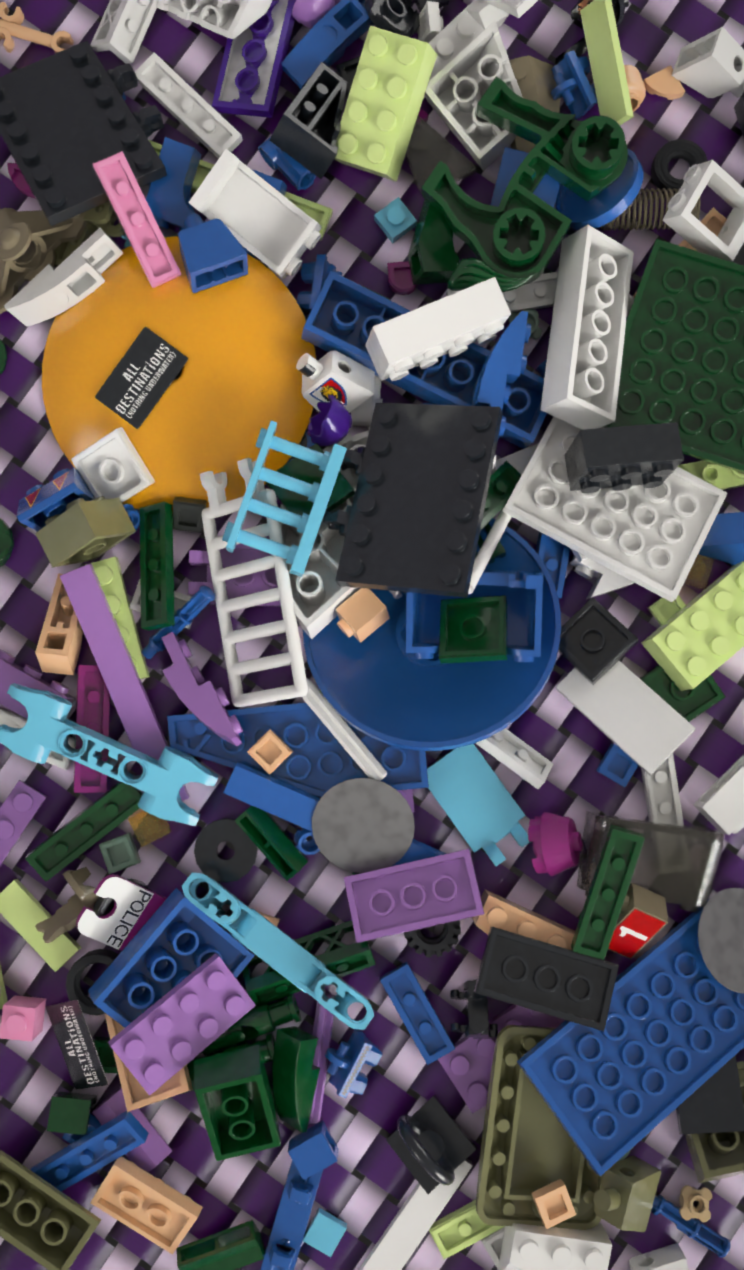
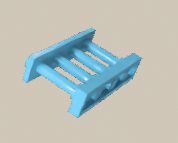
M271 420L268 430L264 428L260 430L255 447L261 449L235 523L228 522L222 541L228 542L226 550L232 553L238 542L287 560L286 563L292 565L289 573L302 577L347 448L334 444L332 452L325 451L321 453L274 436L277 422ZM269 449L319 466V470L324 471L321 483L314 482L310 484L263 467ZM262 480L309 497L308 501L313 502L310 515L303 513L301 516L254 499L253 495L258 481ZM250 511L298 528L297 532L303 534L299 546L292 544L290 547L242 530L247 512Z

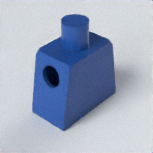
M191 214L185 218L183 222L185 229L178 233L181 257L193 294L248 275L247 252L222 220L216 218L203 222L199 214Z

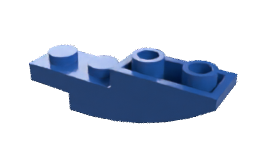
M341 0L311 28L281 63L283 71L300 89L304 87L321 62L328 67L332 66L343 57L345 49L367 32L370 26H374L365 8V0Z
M521 311L493 345L479 374L471 406L500 407L502 410L503 404H507L510 395V385L506 383L512 384L520 375L524 374L526 369L527 356L523 355L524 343H528L531 334V324L527 323L528 312ZM503 416L499 436H503L505 431L506 417Z

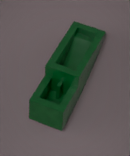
M293 1026L277 1029L273 1056V1091L280 1120L304 1133L307 1132L320 1071L319 1067L313 1065L318 1038Z

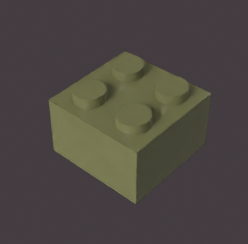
M100 496L91 501H85L83 498L70 502L66 505L67 510L64 513L48 518L45 521L46 526L35 534L53 568L93 561L136 532L120 498L105 499L104 496Z

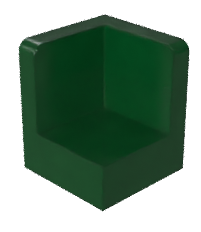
M58 1092L53 1095L47 1131L79 1135L86 1134L89 1126L91 1106L96 1103L97 1095Z

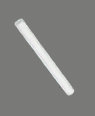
M502 510L474 560L468 594L473 593L512 517L502 512Z

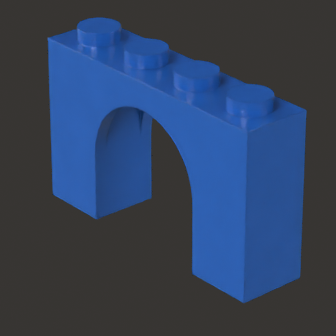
M167 137L164 138L159 155L165 166L167 176L151 182L146 201L159 227L168 229L169 224L179 227L180 232L185 229L183 224L185 218L191 214H196L193 206L188 202L191 200V188L202 154L194 147ZM253 170L285 196L288 186L282 180ZM243 247L247 254L255 258V255Z

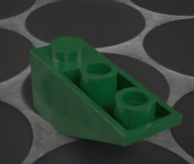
M424 199L408 252L413 285L447 283V280L459 264V256L454 249L451 227L444 216L426 199Z

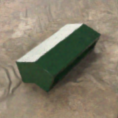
M251 805L235 820L286 881L297 874L308 863V857L296 847L295 842L268 812Z
M251 1220L177 1247V1266L179 1270H235L264 1259L266 1249L259 1229L254 1221Z

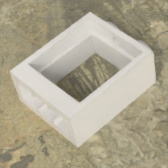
M714 160L695 164L685 173L683 177L684 183L678 193L669 201V209L663 221L698 252L727 261H734L744 243V188ZM706 185L733 208L718 236L691 214Z

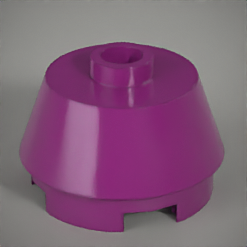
M543 812L541 816H535L534 819H530L528 840L529 842L533 841V849L537 858H532L531 860L537 874L548 873L552 877L578 865L583 843L581 833L577 832L572 818Z

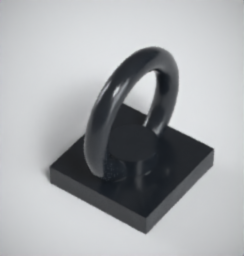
M436 1095L429 1099L412 1116L401 1115L397 1120L398 1129L386 1139L427 1194L433 1191L439 1184H452L455 1179L454 1170L477 1149V1146Z

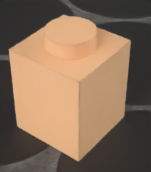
M360 588L335 609L340 620L337 622L339 628L348 638L353 635L360 643L390 619L387 607L368 588Z

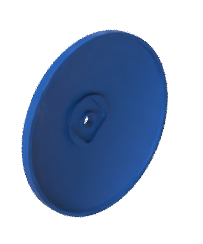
M494 518L489 522L491 527L496 520ZM507 526L499 540L506 551V556L501 559L500 557L496 558L495 562L487 564L485 570L543 572L541 657H534L533 662L514 661V656L507 654V660L441 663L439 653H434L433 659L414 658V653H406L407 592L405 594L400 592L402 597L395 599L388 590L370 589L387 607L390 619L361 643L353 635L348 638L337 625V622L340 621L338 616L313 639L303 630L304 649L309 668L320 691L332 708L345 721L373 739L388 745L419 751H440L471 745L493 736L517 720L533 704L549 680L556 662L561 635V611L554 582L547 567L529 543ZM482 529L480 535L483 541H485L487 536Z

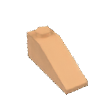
M58 573L35 653L42 672L74 676L81 650L83 630L61 581L60 575L62 574Z

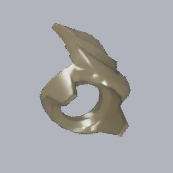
M87 867L74 871L67 870L62 874L75 894L67 900L68 903L56 910L53 916L36 924V929L44 933L43 940L45 943H50L63 933L72 930L76 926V919L84 906L92 910L94 909L99 896L94 893L96 888L84 886L83 884L91 875Z

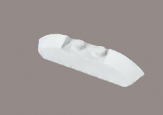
M474 0L429 42L430 46L438 54L429 80L494 21H496L499 28L509 16V13L482 0Z

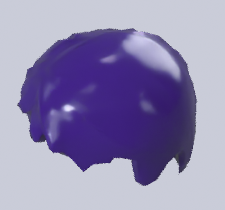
M328 395L330 402H318L319 413L309 418L310 424L307 434L311 437V442L317 443L320 447H330L338 444L347 436L352 426L351 414L333 395Z

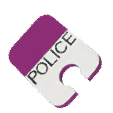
M108 875L100 881L94 893L102 898H113V909L107 915L98 916L92 909L84 906L76 919V927L81 934L122 951L167 898L118 875Z

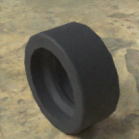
M97 949L89 951L73 964L67 974L66 990L70 1001L78 1000L81 1010L85 1014L96 1016L106 1014L84 993L80 980L85 968L91 964L103 963L110 966L119 955L112 950Z

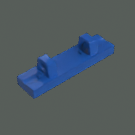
M291 1161L260 1270L295 1269L323 1170L304 1180L293 1161ZM277 1244L285 1245L292 1249L291 1251L277 1247Z

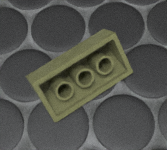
M0 1149V1237L48 1270H69L101 1219Z

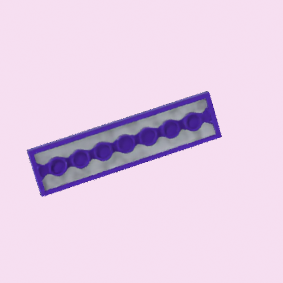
M273 0L266 14L235 39L227 38L212 102V107L218 113L272 118L283 74L281 63L287 56L295 22L292 16V9L296 0Z

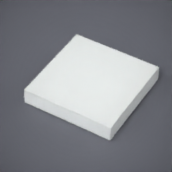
M122 427L115 429L71 458L94 498L104 496L105 499L120 498L123 503L156 482Z

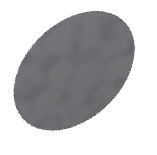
M370 778L349 779L330 788L318 801L312 817L313 837L321 853L334 865L355 873H365L394 865L405 855L414 836V817L406 799L392 786Z
M728 888L716 893L706 903L699 920L698 941L702 958L713 977L727 989L744 994V889Z

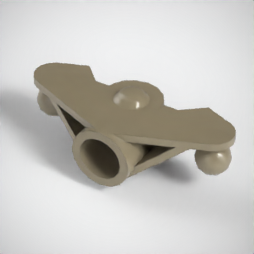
M12 208L0 209V314L7 311L4 305L17 294L18 288L26 280L31 281L48 264L54 268L56 261L54 250L61 243L80 239L88 224L83 220L86 211L51 226L42 210L18 212Z

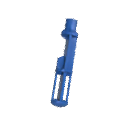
M202 585L199 591L182 608L176 611L174 615L175 625L161 628L155 635L149 638V644L141 651L144 657L151 659L157 652L164 651L166 647L161 637L171 632L177 636L188 624H191L193 619L211 601L215 600L213 590L208 586Z
M655 1195L651 1209L654 1215L660 1213L677 1224V1229L716 1253L718 1257L723 1258L729 1253L731 1247L729 1239L710 1229L697 1218L683 1219L679 1213L680 1208L666 1200L662 1195Z

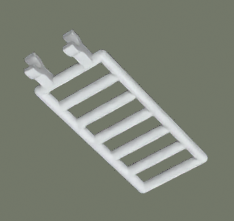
M251 458L237 461L239 472L245 480L246 489L256 461L252 462ZM213 471L201 473L200 480L202 486L207 491L209 507L202 510L201 516L232 703L235 707H244L303 697L308 693V685L297 619L293 611V595L287 560L270 555L223 568L220 549L226 548L228 542L222 541L223 536L218 537L215 518L238 512L243 497L230 501L226 500V472L214 474ZM259 480L253 498L278 507L275 491L273 489H265L264 482ZM266 517L267 523L244 529V531L261 537L269 536L270 540L284 544L281 523ZM275 568L277 588L228 599L226 580ZM280 600L283 620L233 631L230 612ZM286 633L289 652L238 662L235 643ZM291 665L294 685L243 694L240 675Z

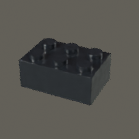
M677 422L580 430L564 455L570 491L581 490L582 493H593L601 488L610 487L614 491H622L634 485H643L644 488H655L662 485L684 460Z

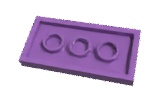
M469 849L344 877L357 943L485 915Z
M215 953L108 1041V1043L150 1096L256 1005L222 959Z
M513 1004L489 1020V1030L490 1024H498V1033L508 1025L557 1028L565 1020ZM464 1037L454 1044L455 1050L438 1059L472 1114L484 1107L487 1102L496 1039Z

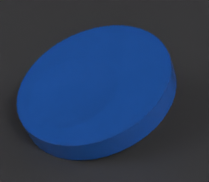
M628 149L627 163L621 176L589 202L564 185H560L556 198V209L572 220L570 228L580 230L586 225H590L593 228L601 227L617 218L630 206L638 195L644 178L643 167L635 153Z

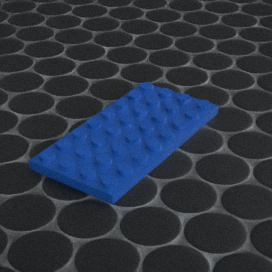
M710 899L705 901L616 977L604 1032L565 1020L516 1061L592 1169L599 1176H602L744 1048V994L731 991L720 984L706 967L700 952L698 925L701 913Z

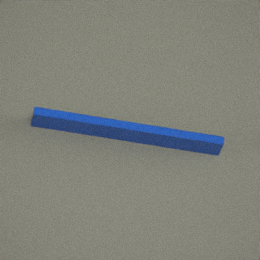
M240 762L236 763L223 792L309 831H312L313 813L320 800L315 795ZM413 839L405 855L392 866L447 853Z

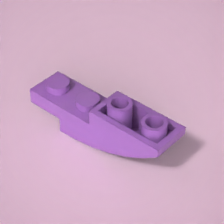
M173 632L161 637L174 664L162 671L179 699L213 733L235 746L242 744L238 734L243 732V729L235 714L229 716L225 708L230 702L223 688L216 689L211 681L205 683L198 666H191L188 658L193 655L185 639L179 641Z

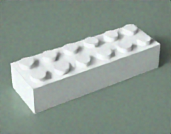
M586 225L562 240L540 410L582 430L597 429L615 422L634 255L632 250L590 225Z

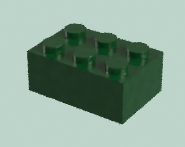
M259 1045L194 1060V1091L216 1161L281 1146L278 1114Z

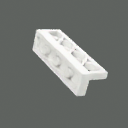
M110 0L90 46L96 52L110 50L125 64L133 63L157 9L159 0Z

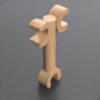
M0 3V40L5 39L3 46L7 52L11 53L15 46L11 36L52 48L55 54L66 50L60 48L61 44L73 45L74 41L66 31H58L51 35L22 26L24 14L21 8L17 6L14 14L8 16L9 8L6 3Z

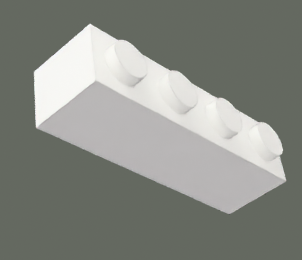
M744 754L693 804L719 832L727 835L735 834L744 827Z

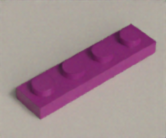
M78 665L76 723L108 737L109 691L97 665ZM75 734V749H81L83 741L80 736ZM104 748L100 753L102 754L101 760L106 762L108 760V749ZM74 761L73 792L107 793V775Z

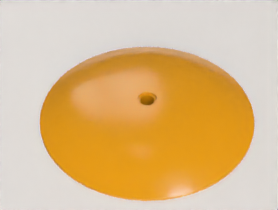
M178 236L164 238L179 267L181 276L152 289L132 246L122 249L123 254L101 274L105 282L82 301L55 317L48 334L42 362V391L47 418L61 450L73 467L76 469L71 458L115 429L122 427L156 481L122 504H131L134 509L140 510L142 507L165 501L172 505V514L175 497L206 500V508L209 507L207 491L202 486L200 474L207 471H213L214 474L226 472L227 486L225 494L227 501L243 497L246 492L245 480L239 472L237 461L245 458H251L252 462L257 460L261 448L255 446L261 428L268 430L271 420L277 422L274 436L300 444L309 425V418H311L314 407L301 393L303 374L296 369V365L300 357L305 353L310 354L316 359L314 345L301 339L303 327L306 323V318L285 284L270 269L247 254L248 275L193 294L181 257ZM147 327L185 355L188 361L182 368L181 376L173 380L139 429H136L96 399L95 396L143 328ZM269 449L265 468L277 471L292 456Z

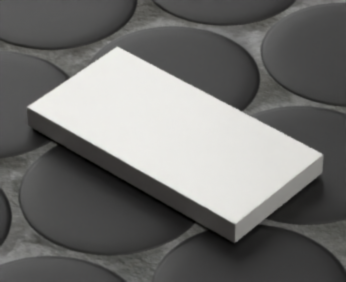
M620 661L594 685L574 668L556 686V690L650 776L695 731L693 725Z

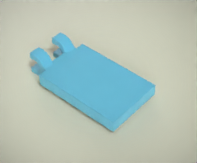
M474 744L453 749L427 768L428 789L474 853L483 848L493 864L498 866L506 858L495 843L511 833L519 846L524 847L529 843L527 832L518 822L526 815Z

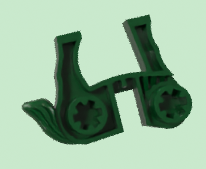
M496 76L477 104V116L535 144V147L529 152L514 173L498 207L483 204L469 197L454 180L448 165L441 160L422 186L423 198L444 216L454 234L463 240L477 257L466 258L460 261L447 280V287L451 291H461L493 277L496 278L502 292L511 291L535 281L546 269L572 222L571 219L533 194L544 176L548 174L589 202L617 181L627 163L628 149L625 135L621 126L615 120L606 116H593L585 121L575 120L576 114L553 112L544 108L536 101L528 100L515 94L503 80Z

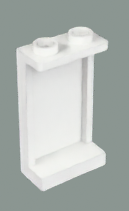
M228 149L224 150L188 202L208 219L213 220L217 218L222 220L243 247L283 279L287 275L293 276L302 264L300 257L307 248L312 250L321 238L319 231L322 227L317 221L309 217L242 163Z

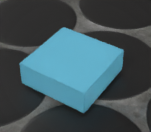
M319 1207L304 1234L303 1242L331 1257L347 1229V1223Z

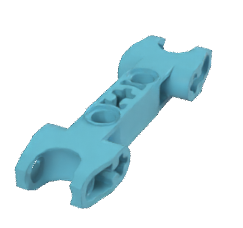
M16 683L10 685L7 694L24 705L28 713L27 723L23 728L19 729L4 724L0 725V743L9 748L14 754L36 763L45 764L52 750L93 770L144 791L137 804L143 811L163 820L196 826L200 814L182 802L179 794L180 788L189 782L215 786L219 775L202 765L193 756L172 747L165 746L159 760L150 757L114 739L66 719L73 705L70 701L49 691L29 688ZM70 734H77L81 737L83 741L81 749H74L69 745L68 736ZM104 748L109 750L108 756L111 757L106 762L101 760L102 754L100 752ZM120 756H125L119 768H116L115 765L118 763ZM137 761L143 767V773L137 776L132 775L127 770V763Z
M202 873L190 874L183 883L182 889L185 897L212 920L222 925L232 933L231 935L297 988L312 996L320 1005L347 1026L353 1029L365 1030L374 1017V1012L370 1002L364 996L337 977L315 956L256 910L250 909L218 882ZM207 882L209 892L204 898L199 899L196 890L201 883ZM224 904L230 905V909L233 911L231 916L225 915V911L222 909ZM333 984L336 987L337 994L329 998L325 995V987ZM360 1002L366 1007L367 1013L362 1020L356 1021L349 1017L347 1011L352 1003Z

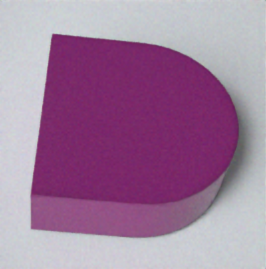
M409 261L387 263L388 283L391 290L399 295H409L414 292L418 284L413 285Z

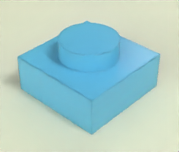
M399 197L374 215V221L392 243L417 226L416 218Z

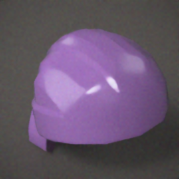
M296 0L292 9V16L297 22L311 29L335 6V0Z

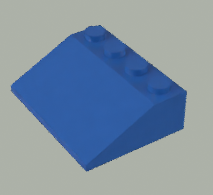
M175 888L88 992L92 1002L125 1028L215 953L218 954L235 978L238 977L255 955L220 924L192 904L178 888Z

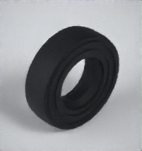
M685 139L673 140L662 146L655 155L651 166V177L656 188L660 190L662 188L666 190L668 188H671V190L673 188H681L684 180L674 178L669 173V162L680 158L687 161L690 167L707 162L706 154L702 148L696 143Z

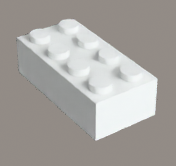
M493 277L373 326L365 346L380 380L383 381L390 378L391 381H396L409 374L408 370L416 366L425 369L436 364L440 356L449 353L450 357H454L465 352L469 344L478 341L479 345H483L494 340L497 337L496 333L504 328L503 324L509 318L511 312L496 278Z

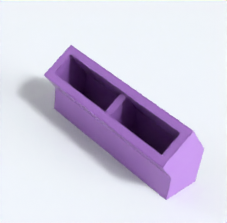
M120 1086L92 1112L101 1125L127 1111L122 1087ZM138 1108L130 1112L149 1134L145 1143L125 1155L138 1167L149 1172L160 1164L172 1152V1149Z

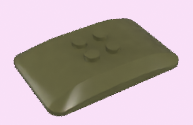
M508 1025L498 1033L488 1087L476 1194V1212L480 1220L485 1224L512 1226L515 1223L544 1226L531 1193L559 1179L564 1182L576 1215L553 1227L588 1230L596 1227L602 1219L594 1213V1194L600 1189L603 1175L599 1176L595 1173L516 1062L555 1028Z

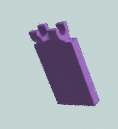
M244 544L236 545L233 553L227 551L226 548L220 549L223 568L272 555ZM189 550L190 566L207 565V582L188 581V595L194 596L202 585L208 586L214 592L207 551ZM275 568L225 581L228 599L278 587ZM215 600L211 601L210 604L216 605ZM279 600L257 606L281 607V603Z

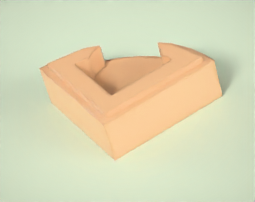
M671 65L645 78L643 81L649 94L666 97L668 100L681 98L685 93L681 82L672 76L673 68Z

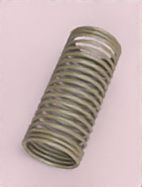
M641 188L633 201L632 225L630 223L631 203L628 207L626 226L624 211L622 213L621 225L619 215L616 218V222L614 219L601 226V229L603 231H611L612 229L615 231L617 228L619 231L622 228L624 230L628 228L629 230L633 228L635 230L639 228L643 230L645 227L646 230L649 228L654 230L656 227L657 230L660 228L662 230L666 228L670 230L671 227L666 223L663 226L664 202L666 198V214L671 197L678 193L680 188H673L672 190L671 188L667 190L665 188L661 190L659 188L656 190L654 188L650 190L648 188L645 190ZM700 197L691 212L698 220L701 206ZM655 198L654 225L652 226L653 203ZM644 199V219L643 225H641L642 204ZM661 199L660 222H659V226H658V222H657V220H658V208H659V200ZM648 200H649V201H650V209H649V222H648V226H647V221H646V220H647V206H648ZM637 201H638V202H639V211H638V222H637V226H636V207H637Z

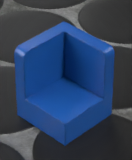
M323 1120L307 1129V1132L300 1133L289 1140L288 1153L304 1180L338 1161V1147Z

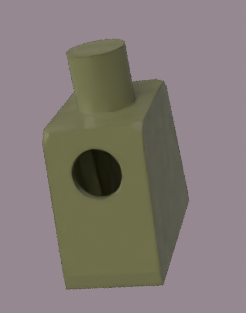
M630 1156L615 1163L603 1174L600 1189L594 1194V1213L620 1230L646 1232L661 1170L636 1156Z

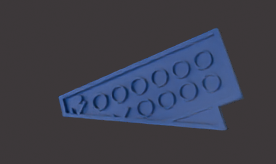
M307 703L227 710L229 716L235 714L243 729V732L238 734L242 741V744L238 746L213 733L194 714L167 716L170 747L231 768H235L236 763L240 762L267 775L269 774L247 751L269 729H272L293 752L269 776L320 797L330 788L343 781L355 778H368ZM345 721L387 771L386 777L381 780L382 782L396 790L429 788L425 751L388 745L369 737Z

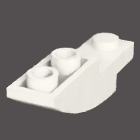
M99 228L56 269L48 264L4 307L26 327L51 319L73 307L105 282L101 274L123 252Z

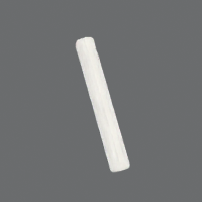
M306 678L308 693L302 697L303 700L368 778L381 781L386 777L387 771L342 717L332 708L312 681Z

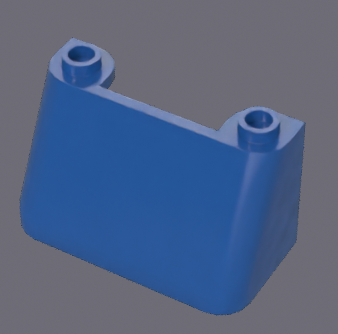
M484 570L473 593L468 594L467 598L506 595L507 654L514 656V661L533 662L534 657H541L543 572ZM407 592L406 653H414V658L433 659L434 653H439L441 599L465 597Z

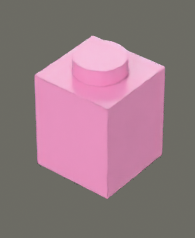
M15 995L7 1001L2 1009L0 1038L32 1042L43 1031L46 998Z

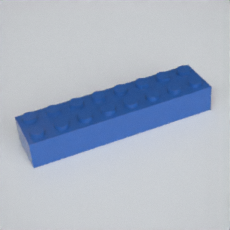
M330 271L303 327L301 339L327 352L336 350L373 370L375 376L379 377L365 346L372 327L410 312V310ZM472 343L467 345L468 349L457 356L450 357L449 353L438 357L439 361L428 368L421 369L420 366L409 369V374L399 380L391 381L390 378H387L385 381L434 405L471 406L479 374L490 351ZM527 369L512 384L506 383L510 385L509 399L507 404H503L502 416L506 417V426L503 436H499L522 449L527 448L534 442L547 414L540 410L544 378Z

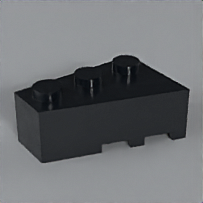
M322 62L287 108L269 140L320 179H322L337 155V136L341 129L339 124L340 115L344 108L347 81Z

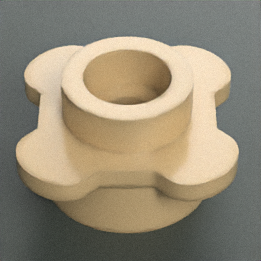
M689 1185L684 1186L679 1197L680 1216L685 1220L697 1218L702 1222H707L711 1218V1212L709 1211V1201L712 1199L711 1191L706 1187H702L699 1190ZM694 1201H698V1206L694 1207Z

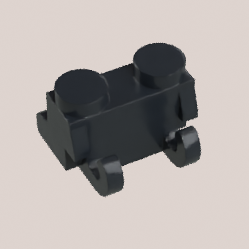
M477 979L464 983V990H467V992L451 990V999L467 1000V1025L453 1023L451 1024V1031L465 1033V1037H473V1039H497L498 1024H490L489 1030L487 996L474 993Z

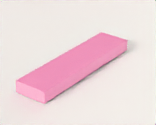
M123 151L93 163V168L152 289L181 276L179 267Z

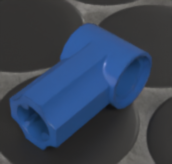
M271 137L258 146V150L265 162L273 170L278 169L298 191L301 189L306 190L313 184L316 175L269 141Z

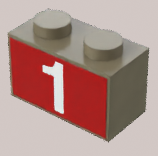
M631 883L608 949L632 959L668 923L665 897Z

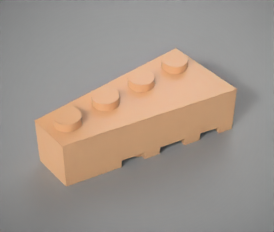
M484 890L481 901L485 915L472 917L475 925L487 935L489 934L490 927H495L572 950L571 943L575 934L574 930L495 893Z

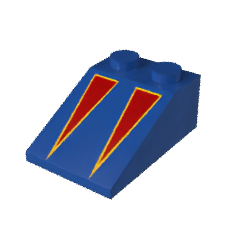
M63 469L53 476L54 480L46 485L40 484L29 489L26 492L27 496L19 500L16 516L19 522L38 532L46 526L45 521L48 518L64 513L67 510L66 505L80 498H83L85 501L95 499L77 469Z

